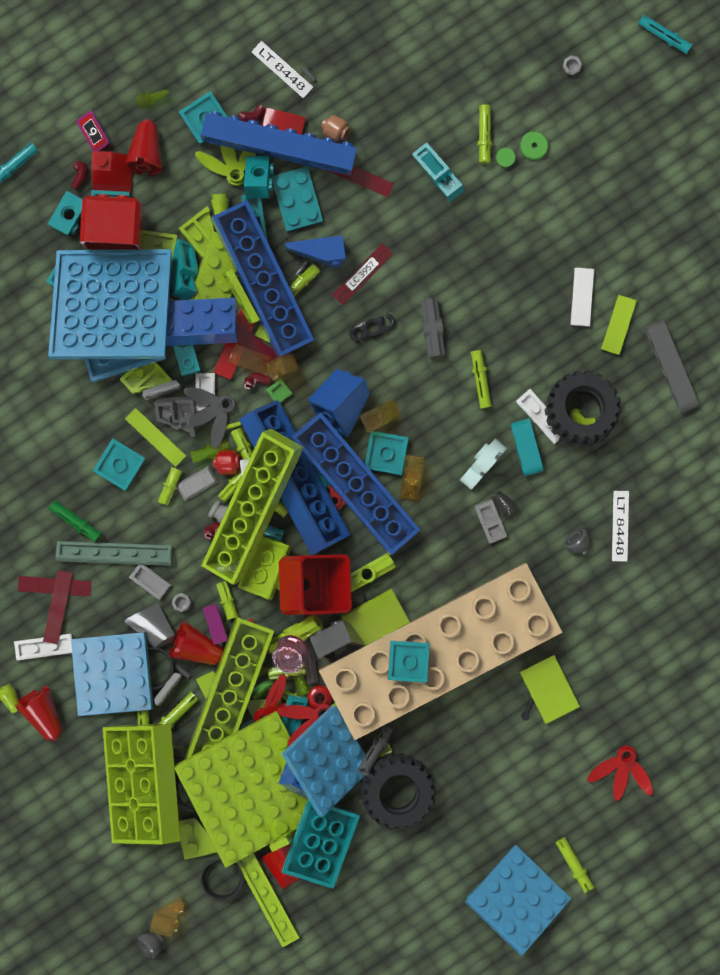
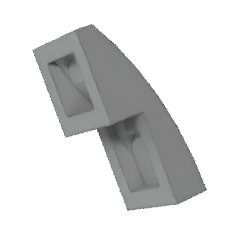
M492 499L474 506L489 544L507 537Z

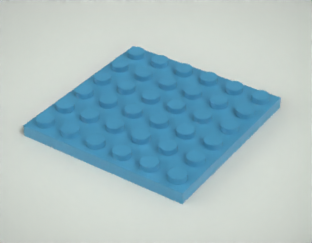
M171 249L57 250L48 352L49 359H166L172 263Z

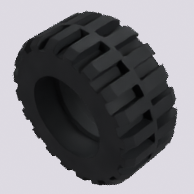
M574 371L572 375L567 374L563 379H559L547 397L545 403L547 425H551V432L554 435L558 434L560 436V441L564 442L566 440L570 446L579 444V447H586L587 445H596L599 441L602 442L612 432L619 420L618 417L621 413L619 405L621 402L620 397H616L617 390L615 387L611 388L609 386L611 382L608 379L602 380V375L598 373L595 376L591 375V371H585V373ZM577 393L592 397L600 409L598 420L590 425L574 422L568 416L565 409L567 399Z
M392 753L386 754L387 757L383 759L379 757L369 775L363 777V783L360 785L361 799L369 816L380 826L384 825L390 830L397 828L398 831L404 830V827L407 826L411 829L415 827L414 824L416 822L422 823L424 821L423 817L425 815L429 816L431 813L430 807L431 805L434 806V795H436L434 780L424 764L413 756H404L403 753H397V755H392ZM395 775L408 776L413 780L416 787L413 799L407 805L400 808L388 807L380 797V789L384 782Z

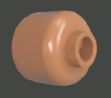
M332 115L328 119L326 118L321 125L323 136L334 139L335 143L346 141L351 132L349 122L336 115Z

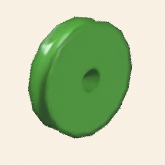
M538 131L526 133L520 142L522 154L530 160L541 159L549 148L546 136ZM533 143H535V144L537 145L536 148H533V147H532V144H533Z
M267 680L256 686L251 694L254 695L253 699L259 700L266 697L276 680Z

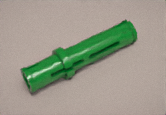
M54 500L49 506V511L73 526L79 534L82 533L94 543L101 536L102 533L88 524L89 521L81 519L57 500Z

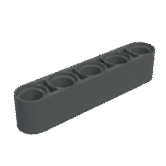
M664 320L646 326V334L679 412L684 413L698 407V400Z

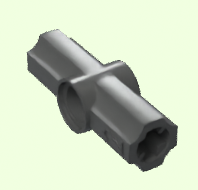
M437 298L421 300L422 325L427 342L428 356L445 355L442 337L444 333Z

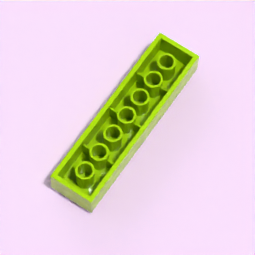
M273 429L261 433L201 565L202 567L233 585L243 580L301 455L303 446Z
M236 616L184 760L238 731L274 633L273 629Z

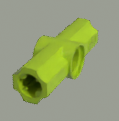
M388 553L350 574L351 592L396 568ZM364 569H369L372 573L369 580L363 579L361 575Z
M314 614L302 622H297L285 629L283 633L271 639L268 647L270 653L274 655L276 649L281 645L290 644L296 646L307 640V637L323 628L321 619ZM291 646L281 647L278 650L277 655L286 651Z

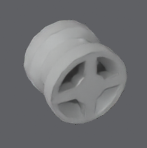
M217 500L208 516L216 518L217 522L221 523L228 506H223Z

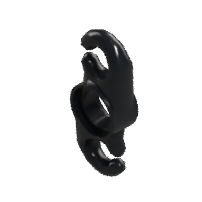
M390 314L385 316L391 321L389 326L383 325V316L378 319H369L354 325L350 329L349 335L353 341L358 342L359 338L354 335V332L359 329L362 332L360 337L362 340L367 337H375L392 330L396 321ZM369 323L377 324V332L369 333L367 331Z

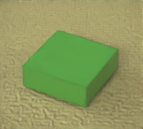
M282 379L266 390L274 401L279 400L280 404L293 395Z

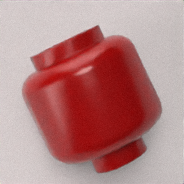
M235 450L219 451L216 458L213 459L214 469H217L221 475H235L241 469L240 460H242V456Z
M323 685L314 686L307 696L308 703L313 709L322 704L330 706L332 702V696L328 688Z

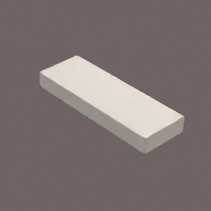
M574 268L570 325L590 326L594 269Z
M529 389L516 403L551 442L555 444L560 436L558 434L554 435L551 432V425H547L546 406Z
M72 634L60 635L58 644L43 642V638L14 641L16 660L72 653Z

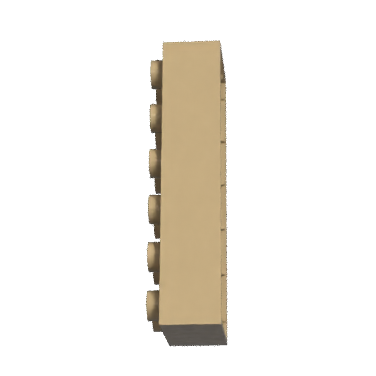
M523 563L320 668L319 672L354 740L557 636L562 631L527 563ZM390 640L430 643L427 683L388 680Z

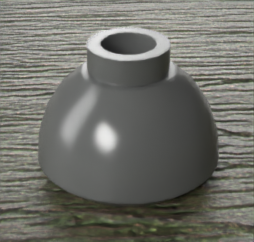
M585 529L572 532L565 540L564 546L570 552L584 555L590 550L588 546L589 535Z
M159 933L140 935L138 943L148 957L155 959L160 953L161 943L164 942L163 938Z

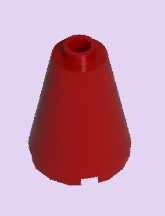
M143 120L138 123L124 161L125 169L131 173L142 175L143 172H149V175H156L162 172L163 166L157 125L151 120Z
M183 621V624L181 623L173 640L174 648L170 647L169 657L210 665L219 663L223 654V648L220 645L214 644L213 640L186 621Z
M48 686L41 687L42 691L37 692L35 689L19 699V704H15V707L45 740L55 741L61 737L60 733L63 730L51 690Z

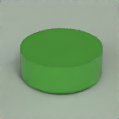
M510 148L500 149L496 155L498 165L504 168L512 166L515 161L513 150Z

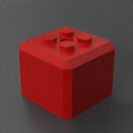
M98 194V196H87L82 200L80 243L85 249L142 250L145 211L136 198H129L126 195L109 197L110 195Z
M341 554L282 557L279 561L280 610L284 615L348 613L352 608L350 559L348 556ZM303 580L307 583L305 590H303Z

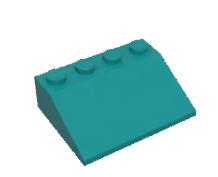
M308 799L281 872L334 889L360 815L334 805L324 816H318Z

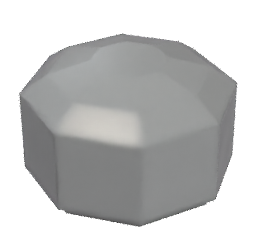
M571 55L564 60L562 68L566 74L575 75L580 72L582 63L578 57Z
M180 593L174 596L172 604L175 610L183 612L189 609L191 600L188 595Z

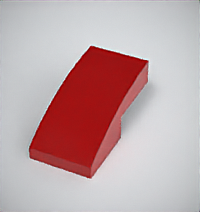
M266 108L262 126L267 127V124L278 126V130L286 131V129H293L297 131V134L302 135L306 117Z

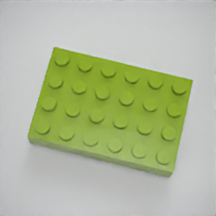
M171 724L103 727L112 843L168 844L179 842L180 829Z

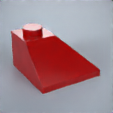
M92 151L93 190L130 192L131 194L132 173L126 170L124 166L126 154Z
M291 843L274 852L270 851L261 857L282 889H285L299 879L281 872Z

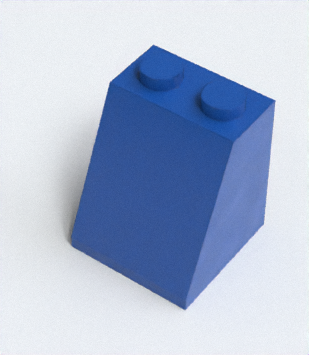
M336 369L308 399V402L315 415L321 412L339 434L348 437L370 391L367 387V382L362 377H356L348 371L344 372Z

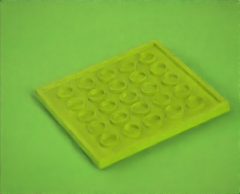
M277 711L174 765V770L225 868L267 846L277 837H281L282 834L292 829L296 830L308 800L278 784L286 764L281 753L289 747L287 742L290 736Z

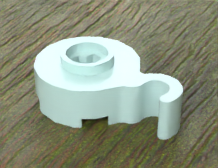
M496 438L490 445L486 443L474 457L476 461L462 476L460 481L472 490L507 448Z

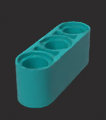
M527 418L510 423L524 476L543 472L530 419Z

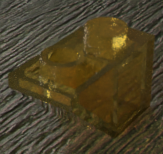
M293 353L279 356L267 362V372L273 381L299 371Z
M391 399L360 414L359 418L366 433H369L401 415L394 400Z
M405 455L399 498L418 501L424 457Z
M178 896L155 910L149 932L172 937L174 932H178L180 922L177 921L178 913L182 914L184 909L183 897Z

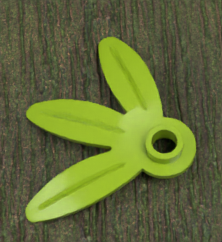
M220 146L225 164H223L218 159L204 152L197 151L195 153L196 158L204 167L216 174L227 176V181L232 186H240L244 183L247 156H256L255 153L243 151L237 162L235 149ZM236 175L239 176V179L235 180L232 177Z

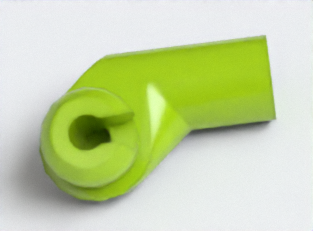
M572 409L570 411L569 417L578 424L590 425L596 422L595 418H584L580 414L579 409Z

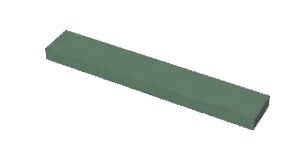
M57 541L55 559L61 562L171 566L172 545Z

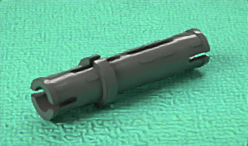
M383 726L379 735L373 739L371 748L358 767L360 774L364 776L369 775L379 755L388 746L387 742L393 734V729L389 726Z

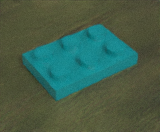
M308 166L271 176L286 232L323 222Z

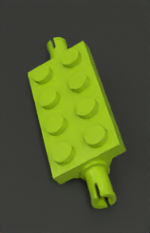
M215 231L211 232L198 270L199 274L195 279L197 293L190 300L231 297L232 291L223 276V272L232 269L236 277L238 275L218 233Z

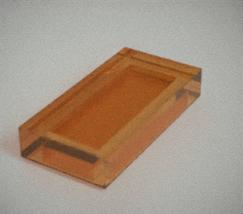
M234 344L228 363L265 375L268 364L261 359L270 360L271 357Z

